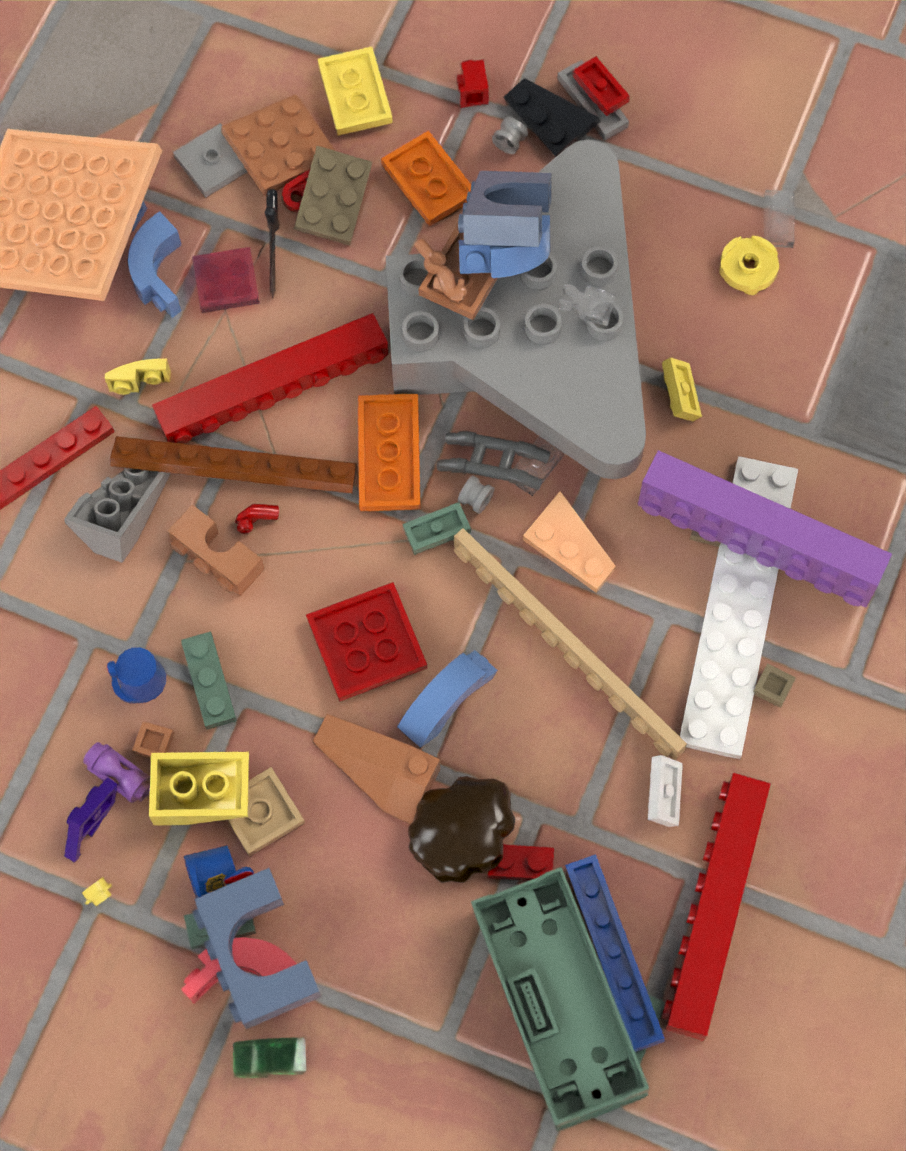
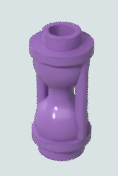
M97 742L86 753L83 763L87 765V770L102 781L109 777L117 779V792L131 803L137 800L143 801L150 793V776L112 749L108 744L102 745L100 742ZM120 763H122L124 766H126V767H127L128 769H130V770H126V769L122 768Z

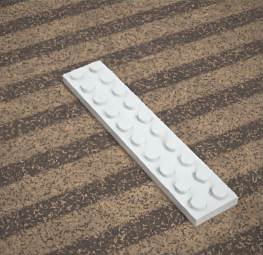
M738 456L732 483L791 509L798 469ZM721 543L718 549L679 736L687 743V748L741 759L779 568L763 566L757 562L756 558L745 553H734L723 543Z

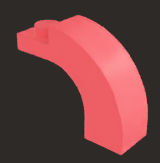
M234 938L232 947L235 964L244 972L253 973L257 976H269L297 964L285 951L272 943L256 938ZM207 949L197 956L205 967L202 970L197 968L192 971L184 980L186 985L181 988L193 1004L219 981L216 973L222 971L218 959L211 961Z

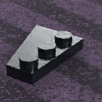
M526 78L520 81L503 97L555 157L567 147L582 139L601 122L598 116Z

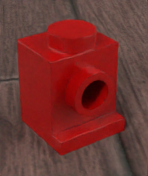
M484 59L461 62V74L456 75L457 87L460 92V107L489 104V87Z

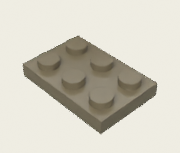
M316 146L294 230L350 246L372 162Z

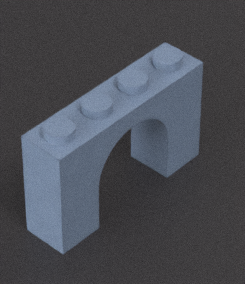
M479 171L476 181L471 183V192L467 194V203L463 204V214H459L458 231L459 233H464V244L539 247L542 237V212H549L552 202V173Z
M270 868L194 899L198 909L192 911L199 930L206 928L210 940L204 943L211 961L218 959L222 971L216 974L223 992L230 990L234 1002L228 1005L235 1023L242 1021L244 1027L248 1029L321 997L307 960L269 976L248 974L235 964L232 953L233 941L242 925L252 918L284 905Z

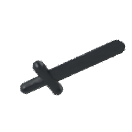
M269 189L266 192L265 217L269 228L270 293L272 298H274L276 291L275 231L279 229L278 193L275 189Z

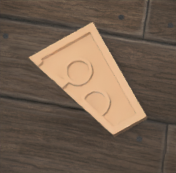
M559 491L523 535V541L595 593L599 591L615 571V564L561 491Z

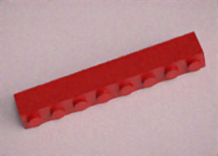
M371 313L154 403L152 407L167 442L185 444L192 437L202 433H212L221 425L230 421H240L248 414L259 409H269L276 402L285 398H295L304 390L314 386H324L335 377L340 375L347 376L354 373L359 367L379 363L389 355L388 341L374 313Z
M736 773L732 774L729 782L723 781L718 798L724 801L722 811H715L710 829L716 831L714 842H707L703 855V861L708 862L705 874L699 872L694 890L700 893L697 905L691 904L686 921V923L692 924L689 937L683 935L678 955L684 956L681 969L674 968L670 987L675 988L672 1001L666 999L661 1019L667 1020L665 1030L704 1041L708 1035L771 783Z

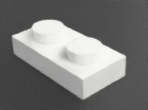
M663 755L652 757L648 820L668 827L679 826L683 763Z

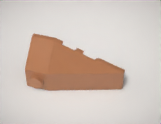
M329 714L326 715L313 739V743L339 769H342L383 812L408 824H411L416 819L418 803L424 794L431 789L441 770L440 759L411 745Z

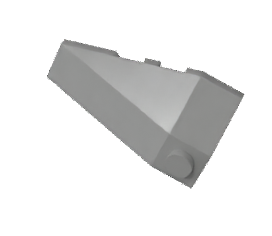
M124 468L114 478L107 477L103 480L101 487L92 494L87 492L81 496L65 517V524L94 553L123 563L136 544L171 473Z

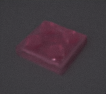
M250 247L192 256L202 313L260 304Z

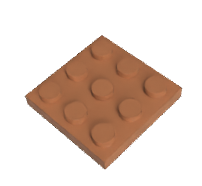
M297 94L222 126L223 136L264 196H266V192L269 189H275L276 191L282 189L287 183L311 168L316 146L335 151Z

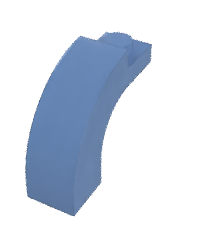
M159 211L147 220L135 234L129 248L128 267L137 295L143 304L146 305L152 300L160 312L165 310L173 318L181 312L178 297L157 276V271L163 259L182 244L178 230Z
M542 215V237L539 247L464 244V240H459L460 274L491 273V278H501L521 274L538 267L550 254V215Z
M475 650L468 655L462 653L425 687L407 710L397 728L421 748L439 735L445 723L458 706L474 691L492 680L498 670Z

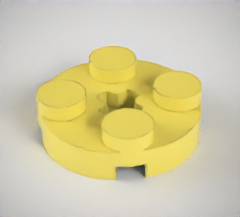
M752 235L751 238L741 239L742 236L731 240L723 249L719 272L724 280L734 289L743 291L747 295H755L760 290L769 287L776 279L779 270L778 253L776 248L762 237ZM751 259L755 261V268L752 269L746 268L742 262L743 260L749 262Z

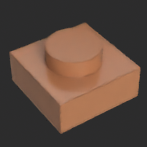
M143 721L132 752L151 759V753H168L174 731Z

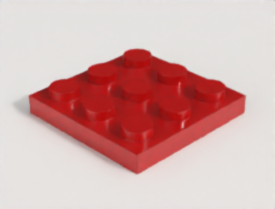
M394 582L306 614L307 621L339 702L428 668Z

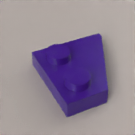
M106 778L99 787L94 786L90 790L85 803L80 808L75 807L71 811L66 822L69 825L64 854L66 858L73 862L78 860L81 855V841L86 835L93 837L102 820L114 805L118 783Z

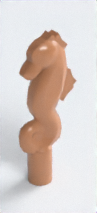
M424 238L419 239L414 247L424 257L423 265L425 269L437 275L433 283L434 291L443 293L451 302L460 304L467 294V288L464 286L465 280L459 279L456 285L451 269L443 266L447 260L446 255L441 251H434Z

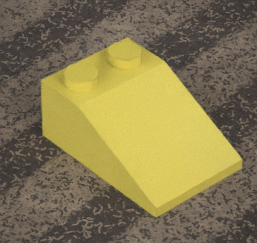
M249 752L151 753L149 818L154 826L191 825L248 817Z

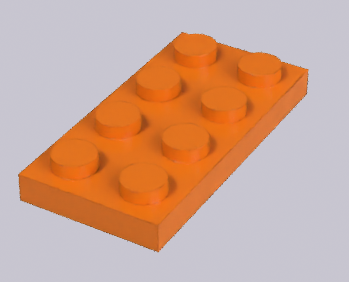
M418 394L358 395L360 511L421 510Z

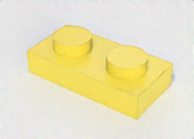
M671 357L661 362L673 415L692 422L701 418L702 414L690 364Z

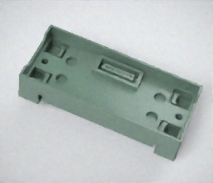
M562 867L499 893L471 901L473 912L497 971L556 1131L567 1129L647 1097L649 1086ZM526 900L527 904L524 907H520L517 902ZM594 1090L601 1092L602 1095L599 1099L592 1097L591 1094Z

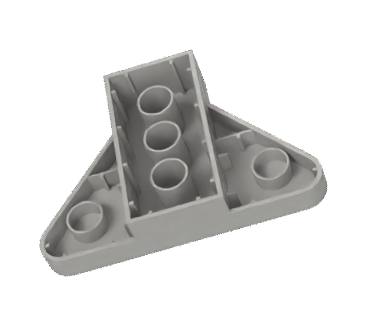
M586 139L575 142L567 147L539 171L540 173H552V202L549 212H542V215H550V254L541 265L530 271L498 278L474 320L419 295L418 289L428 274L423 265L424 257L421 254L386 256L394 394L424 395L476 392L591 472L602 478L619 479L633 473L641 463L646 429L619 163L616 154L608 145L596 140Z

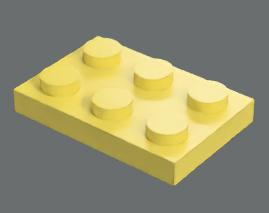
M372 47L317 59L337 135L393 123L391 110Z

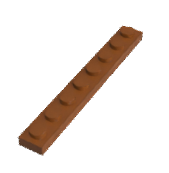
M116 436L110 456V464L113 467L351 494L353 493L357 463Z

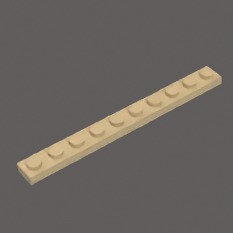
M464 528L454 536V551L456 555L465 563L469 561L476 568V573L486 584L491 582L498 589L497 593L508 605L513 603L520 610L521 618L528 625H535L542 631L541 636L551 647L557 646L564 653L563 657L574 669L579 667L587 675L586 680L597 691L602 689L609 696L608 701L618 712L624 711L632 719L631 723L638 732L643 735L647 733L655 741L654 746L665 757L670 755L676 760L684 753L687 743Z

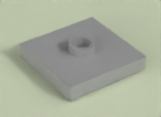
M221 123L173 152L174 158L205 198L247 173V170L223 136V125Z

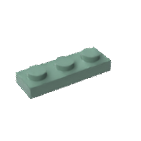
M211 631L181 640L206 730L237 721Z

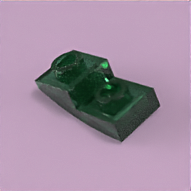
M267 1038L234 1042V1077L267 1078L270 1074L303 1075L307 1071L305 1038Z

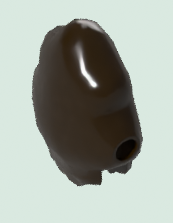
M462 776L456 779L449 788L431 789L424 794L417 805V819L408 827L410 838L409 851L441 883L449 881L463 883L473 873L489 872L501 862L504 856L503 840L511 834L515 827V817L511 810V792L506 783L497 779H476Z

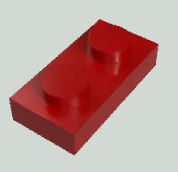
M597 56L573 69V78L605 116L629 103L630 95Z
M503 844V859L494 869L487 872V878L524 881L538 878L553 870L554 848Z

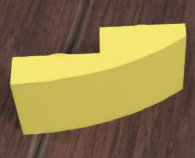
M167 358L141 360L122 365L105 373V381L110 392L127 395L131 392H140V382L151 385L170 382L171 370Z

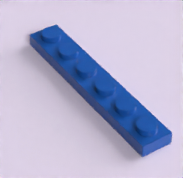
M596 854L565 865L609 988L634 1051L638 1052L665 1042Z

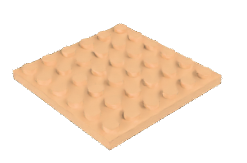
M7 129L0 146V288L105 301L162 153L160 146L155 143Z

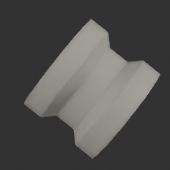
M507 117L502 121L501 129L497 130L492 136V141L501 151L515 154L519 149V142L525 140L528 131L521 122Z
M471 476L463 486L458 502L463 505L469 504L472 506L473 511L480 514L490 502L495 488L490 485L484 486L477 477Z

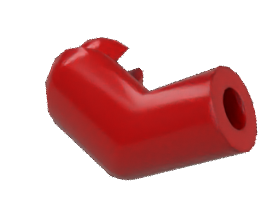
M251 504L237 514L235 519L237 531L242 534L250 533L253 530V523L259 519L278 520L279 506Z

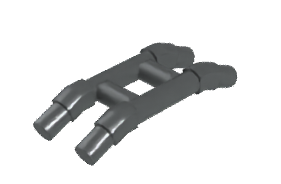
M459 431L458 433H447L445 441L448 445L474 447L470 461L463 458L439 459L436 467L438 471L480 475L539 490L543 479L530 475L528 472L511 468L515 454L547 463L551 452L538 448L536 445L528 442H516L479 435L470 431ZM486 448L503 451L499 467L482 464Z

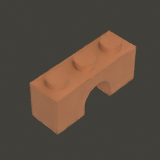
M193 504L168 530L171 539L170 546L181 556L187 554L194 559L193 564L202 573L207 575L210 572L217 577L216 582L228 593L233 590L241 596L265 570L262 558L239 540L228 551H212L209 548L210 543L219 534L216 523Z

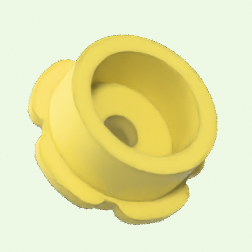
M102 877L82 892V895L87 900L85 904L88 905L93 902L95 906H98L112 895L108 890L112 887V884L108 885Z

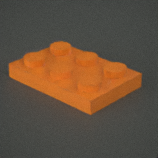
M429 130L381 158L383 168L429 227L463 207L464 203H467V194L471 192V183Z

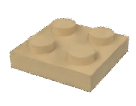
M272 767L249 780L248 817L227 820L249 857L305 823Z

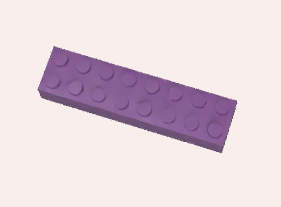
M659 450L642 481L638 506L642 507L646 513L652 516L660 515L665 517L676 527L694 530L705 540L723 543L734 553H745L752 556L763 566L779 568L785 571V574L792 579L808 581L814 584V587L821 592L837 594L843 597L845 602L853 606L861 605L867 607L892 556V553Z

